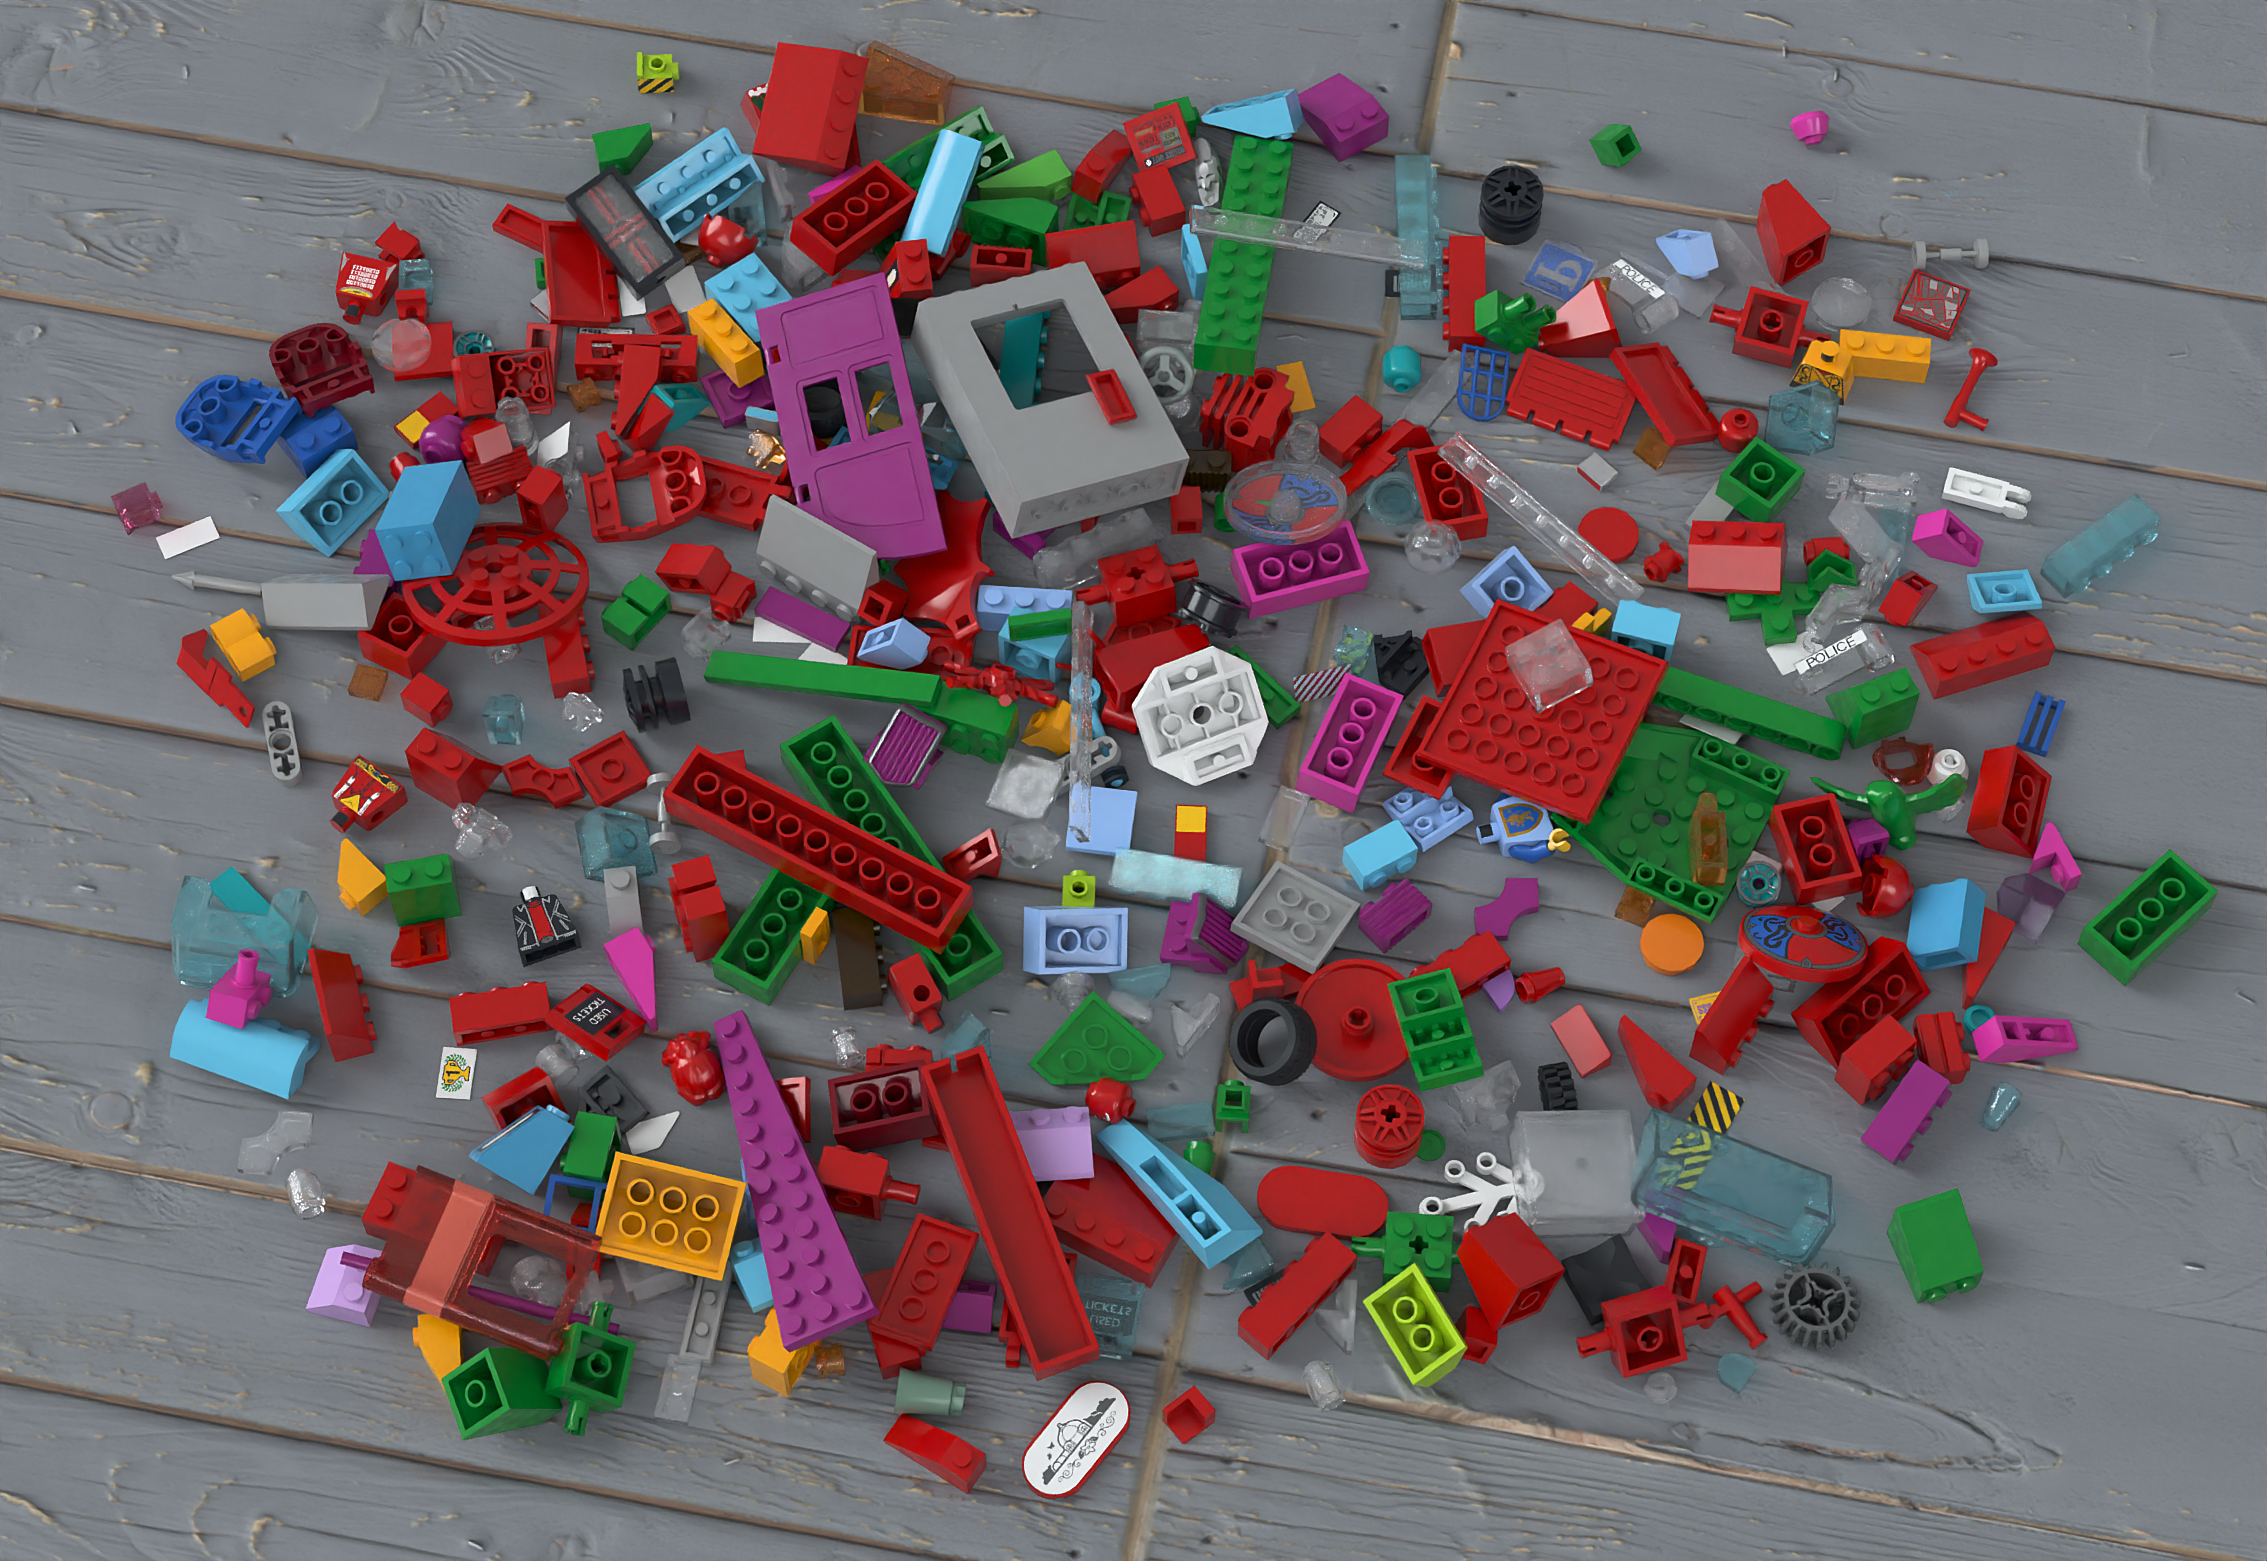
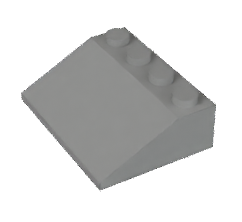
M772 494L769 498L756 551L759 570L769 578L775 577L784 582L790 590L796 593L802 592L809 596L818 606H826L834 610L843 620L853 621L861 625L865 619L857 615L866 588L879 582L877 552Z

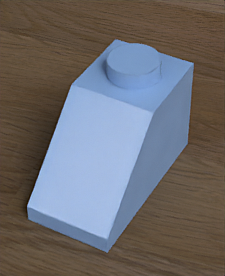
M1679 229L1656 238L1657 245L1680 275L1691 276V279H1699L1708 276L1709 270L1719 267L1711 233Z
M904 618L867 631L857 657L863 661L904 670L919 665L924 661L928 653L927 646L931 637Z

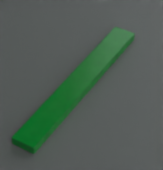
M713 650L704 673L705 680L711 683L896 704L907 703L909 705L931 708L935 706L943 683L940 675Z

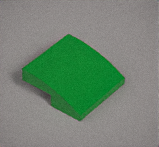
M1104 190L1101 199L1097 204H1094L1073 192L1063 231L1127 221L1132 198Z

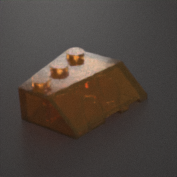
M874 40L869 44L865 55L866 58H869L859 101L858 114L944 125L955 75L879 41Z

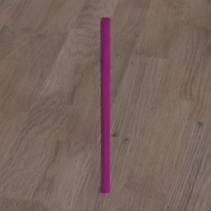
M343 1251L340 1261L341 1265L409 1283L414 1282L418 1273L417 1270ZM458 1281L451 1293L567 1325L576 1322L588 1325L590 1316ZM610 1322L607 1333L617 1336L620 1324Z

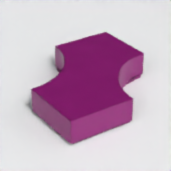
M1506 878L1504 890L1495 901L1485 906L1475 907V934L1479 933L1482 935L1490 930L1497 941H1507L1509 930L1517 919L1524 915L1538 912V878Z

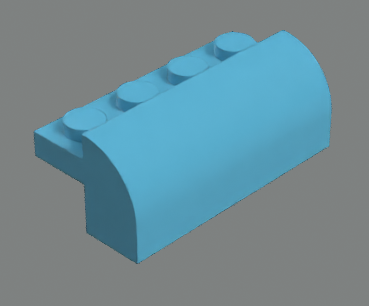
M723 127L633 188V191L672 242L675 243L701 225L707 213H710L711 217H713L764 182L765 179L752 155L741 153L729 129Z
M941 129L900 241L926 239L928 253L945 258L962 212V205L967 199L985 149V145L981 141Z
M204 997L199 1002L191 999L187 1003L174 1030L170 1051L171 1058L285 1099H289L302 1086L305 1064L320 1050V1038L310 1035L307 1031L295 1030L281 1025L276 1020L264 1019L258 1016L255 1020L251 1019L243 1029L206 1018L209 998Z

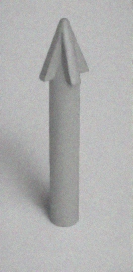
M196 570L171 576L172 579L192 590L197 586L262 596L261 583L196 574Z

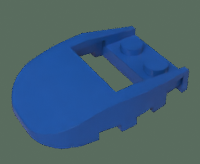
M218 375L205 380L193 390L180 407L175 422L177 429L190 443L211 455L227 462L264 464L266 462L264 457L293 417L296 414L301 415L303 411L296 398L292 397L289 401L284 398L280 390L274 387L268 388L260 380L251 378L249 382L240 381L238 376ZM256 405L263 406L234 445H229L228 442Z

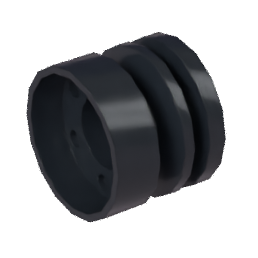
M1503 166L1493 170L1485 177L1481 187L1478 219L1482 232L1490 240L1502 245H1518L1528 241L1536 234L1540 225L1544 196L1543 185L1537 175L1529 169L1520 166Z
M675 657L656 661L655 676L650 678L644 666H638L641 679L638 681H634L631 668L623 669V694L629 717L636 725L638 733L646 732L644 718L649 716L653 729H659L658 714L665 713L670 725L691 721L686 694Z

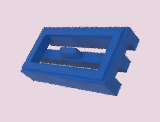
M2036 691L2016 746L2022 750L2045 757L2066 701L2060 699L2057 702L2053 700L2054 697L2048 695L2045 698L2041 696V692ZM2039 704L2044 707L2029 744L2024 742ZM2051 708L2056 711L2043 746L2040 748L2036 744Z

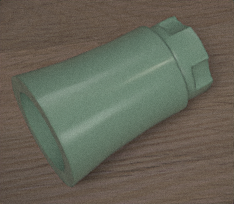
M900 1367L894 1414L919 1413L948 1416L949 1413L955 1416H962L966 1383H953V1379L930 1376Z

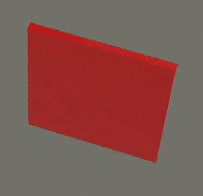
M1497 598L1416 751V759L1589 825L1669 669V662Z

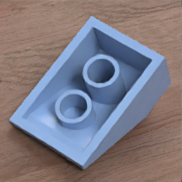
M1083 906L1024 907L1023 971L1039 975L1127 972L1128 908Z

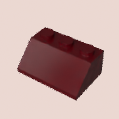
M924 1060L829 1079L828 1088L833 1133L838 1145L846 1146L853 1152H859L938 1135L936 1115L921 1077V1067L925 1066Z

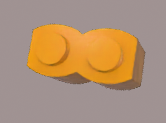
M242 608L210 625L214 640L242 682L276 665L273 656L277 653L276 648L269 637L263 639L259 633L262 628L254 614L248 616Z

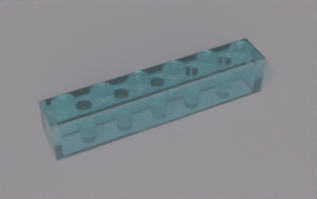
M1395 155L1394 192L1400 320H1436L1437 308H1443V291L1437 290V283H1441L1442 280L1441 265H1436V258H1440V240H1435L1434 234H1439V216H1433V209H1438V191H1432V184L1437 183V168L1431 167V155Z

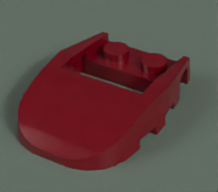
M317 323L306 326L280 337L270 347L269 357L289 401L292 397L296 398L303 413L310 418L314 417L313 411L327 408L331 404L355 397L359 393L367 390L370 394L375 393L373 377L369 374L368 364L365 357H363L360 345L357 341L352 342L349 339V334L336 324Z

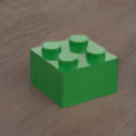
M1755 437L1720 475L1715 495L1729 503L1734 509L1753 522L1770 523L1800 490L1806 470L1758 437Z
M578 1111L576 1121L570 1122L575 1127L567 1139L570 1142L568 1152L562 1153L559 1170L563 1172V1176L608 1183L615 1153H621L623 1146L617 1117ZM567 1186L570 1197L593 1201L595 1190ZM601 1191L600 1202L604 1201L606 1192Z

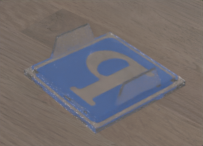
M1545 238L1522 277L1520 284L1566 304L1585 288L1599 261L1584 255L1581 247L1562 240L1558 244Z

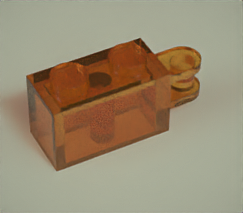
M1705 792L1698 797L1688 829L1691 881L1701 886H1723L1728 871L1725 811H1717L1716 797L1712 793Z

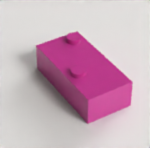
M1350 520L1339 522L1326 535L1305 543L1287 545L1259 542L1233 549L1230 569L1242 602L1250 608L1246 612L1249 619L1365 590L1370 574Z
M1346 672L1299 770L1295 790L1354 813L1397 720L1404 696Z

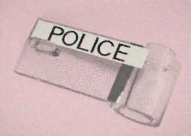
M1622 258L1593 275L1594 280L1599 279L1601 286L1631 308L1636 326L1646 335L1656 331L1679 315L1678 309L1680 305L1677 298L1671 293L1668 294Z
M1864 623L1858 626L1853 633L1794 663L1793 666L1811 697L1864 668L1868 672H1878L1893 663L1895 654L1877 624Z

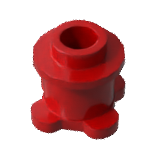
M1665 541L1659 544L1660 550L1656 554L1647 556L1644 559V573L1650 580L1664 583L1671 572L1678 574L1681 571L1680 565L1684 563L1682 556L1676 553Z

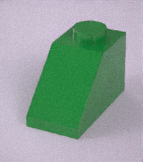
M650 123L592 134L600 173L614 165L621 175L631 174L653 146Z

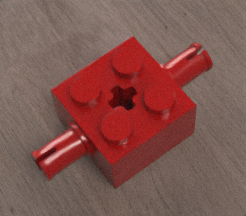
M1750 286L1744 309L1741 308V311L1714 303L1709 321L1710 323L1735 328L1737 333L1732 350L1733 354L1789 369L1791 368L1796 348L1799 349L1800 346L1808 348L1813 340L1824 343L1825 341H1830L1831 334L1805 329L1806 325H1803L1809 301Z
M1157 544L1097 560L1100 584L1075 590V597L1079 609L1106 602L1119 628L1176 612L1174 583L1188 580V578H1198L1199 571L1194 558L1172 565L1164 563Z
M835 1145L834 1147L824 1146L820 1162L812 1161L827 1193V1199L832 1204L834 1211L882 1221L888 1199L909 1203L914 1206L918 1202L921 1189L920 1184L916 1185L892 1179L889 1160H886L877 1153L869 1152L865 1155L853 1152L850 1148L842 1145Z
M1664 1285L1602 1302L1604 1331L1576 1338V1343L1579 1344L1577 1349L1582 1359L1610 1351L1613 1365L1624 1378L1688 1360L1682 1331L1688 1327L1709 1323L1710 1317L1706 1316L1709 1315V1311L1704 1301L1678 1309L1677 1300Z

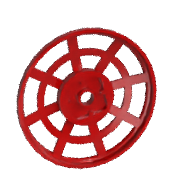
M492 522L474 525L466 544L485 539L486 546L472 551L464 549L460 556L461 560L452 575L419 578L414 581L409 579L402 582L405 607L411 618L420 627L434 636L450 642L482 647L523 643L556 630L568 622L580 610L586 601L590 589L589 568L579 548L570 540L554 531L546 530L540 526L515 522ZM497 538H513L523 542L516 546L498 544ZM553 541L567 549L577 559L578 564L560 562L554 550L546 542ZM537 547L546 554L549 561L531 560L526 552ZM533 570L551 571L542 587L532 582ZM560 572L579 574L577 587L564 604L550 594L558 584ZM458 578V584L461 589L452 596L443 588L440 582ZM431 585V589L436 597L446 605L436 617H433L418 604L413 591ZM523 591L531 594L522 600L505 604V599L515 597ZM471 596L479 600L492 601V606L475 605L465 601ZM540 601L553 611L550 615L533 623L509 629L507 627L506 614L525 610ZM458 610L472 615L494 616L495 630L466 629L450 625L447 622Z

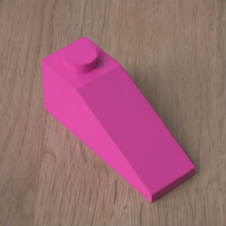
M635 927L603 944L606 959L641 1016L647 1021L646 1024L649 1029L654 1033L658 1031L656 965L653 955L657 949L648 934L643 936L639 928Z
M1995 1015L1972 1032L1980 1062L2010 1063L2073 1052L2079 1049L2069 1019Z

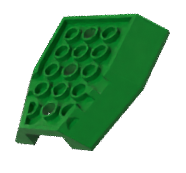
M1641 722L1608 787L1613 796L1609 799H1602L1590 824L1586 825L1555 812L1552 813L1551 819L1623 884L1712 924L1722 912L1736 885L1740 869L1744 867L1765 830L1772 807L1777 805L1791 770L1703 731ZM1664 815L1669 819L1670 823L1665 826L1657 825L1653 821V817ZM1715 841H1721L1727 846V850L1716 852L1711 848L1710 844Z

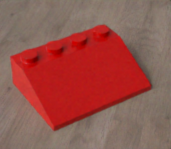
M778 42L752 154L827 176H838L845 167L869 58L842 50Z
M1092 1152L1094 1178L1055 1180L1043 1198L1057 1239L1069 1248L1151 1289L1181 1236L1121 1166Z

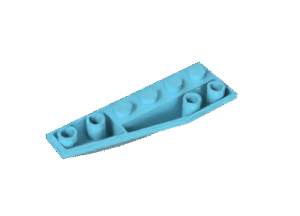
M1123 1118L1119 1123L1111 1124L1096 1134L1098 1141L1208 1269H1211L1263 1234L1261 1227L1224 1185Z

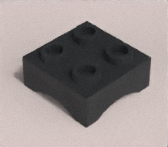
M1621 1233L1586 1252L1570 1256L1561 1262L1565 1268L1562 1275L1591 1326L1604 1321L1601 1309L1602 1302L1652 1288L1633 1260Z

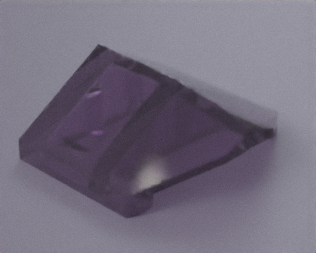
M2028 872L2007 877L1996 893L1997 912L2016 922L2013 930L2014 933L2037 944L2066 893Z

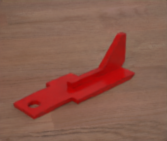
M1400 419L1352 461L1354 466L1331 485L1337 491L1340 487L1346 486L1344 490L1338 491L1342 499L1345 500L1372 477L1378 479L1398 461L1393 455L1402 447L1422 449L1433 447L1434 444L1424 426L1415 425L1407 419Z
M202 629L182 637L177 665L219 707L225 705L246 728H249L256 707L231 681L233 676L214 657H211L209 662L203 657L208 632ZM243 707L246 709V715L243 712Z

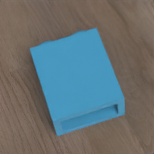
M1959 878L1953 882L1931 884L1925 888L1915 889L1907 948L1917 967L1923 972L1977 961L1986 892L1974 884L1972 880Z

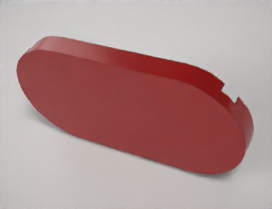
M1288 1165L1275 1168L1267 1173L1261 1180L1257 1191V1206L1260 1213H1262L1270 1225L1284 1231L1323 1236L1328 1231L1336 1239L1352 1241V1235L1371 1237L1377 1231L1379 1232L1385 1225L1387 1218L1388 1200L1385 1192L1376 1182L1363 1176Z

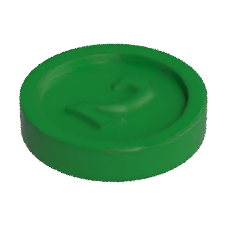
M1423 1130L1421 1146L1416 1156L1424 1161L1439 1159L1445 1152L1446 1144L1443 1136L1434 1130Z

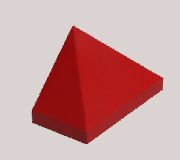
M651 393L623 442L633 452L645 449L647 453H651L675 412L659 396Z

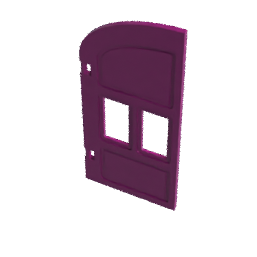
M885 272L756 310V320L767 362V371L797 507L877 552V560L914 558L948 550ZM778 348L781 361L774 363L772 350ZM889 362L903 426L869 436L855 372ZM837 378L851 441L817 451L803 388ZM808 487L811 500L804 502L802 488Z

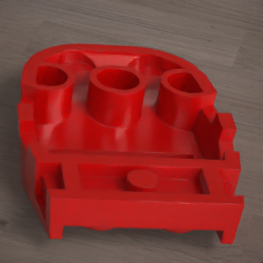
M686 446L661 447L659 452L647 453L644 449L634 452L632 458L622 462L614 460L605 464L606 471L590 477L588 472L582 474L592 536L597 543L645 540L670 531L693 519L703 507L707 495V479L702 460L693 449ZM649 474L657 520L645 523L646 526L634 528L624 526L616 482Z

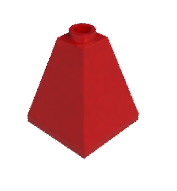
M1599 279L1593 280L1557 310L1556 322L1541 328V334H1538V345L1541 352L1547 351L1548 355L1553 357L1610 358L1609 355L1614 348L1623 347Z

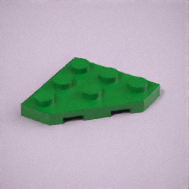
M1092 991L1030 1060L1028 1065L1052 1086L1091 1084L1094 1081L1098 1082L1103 1077L1119 1082L1141 1081L1146 1079L1166 1055Z

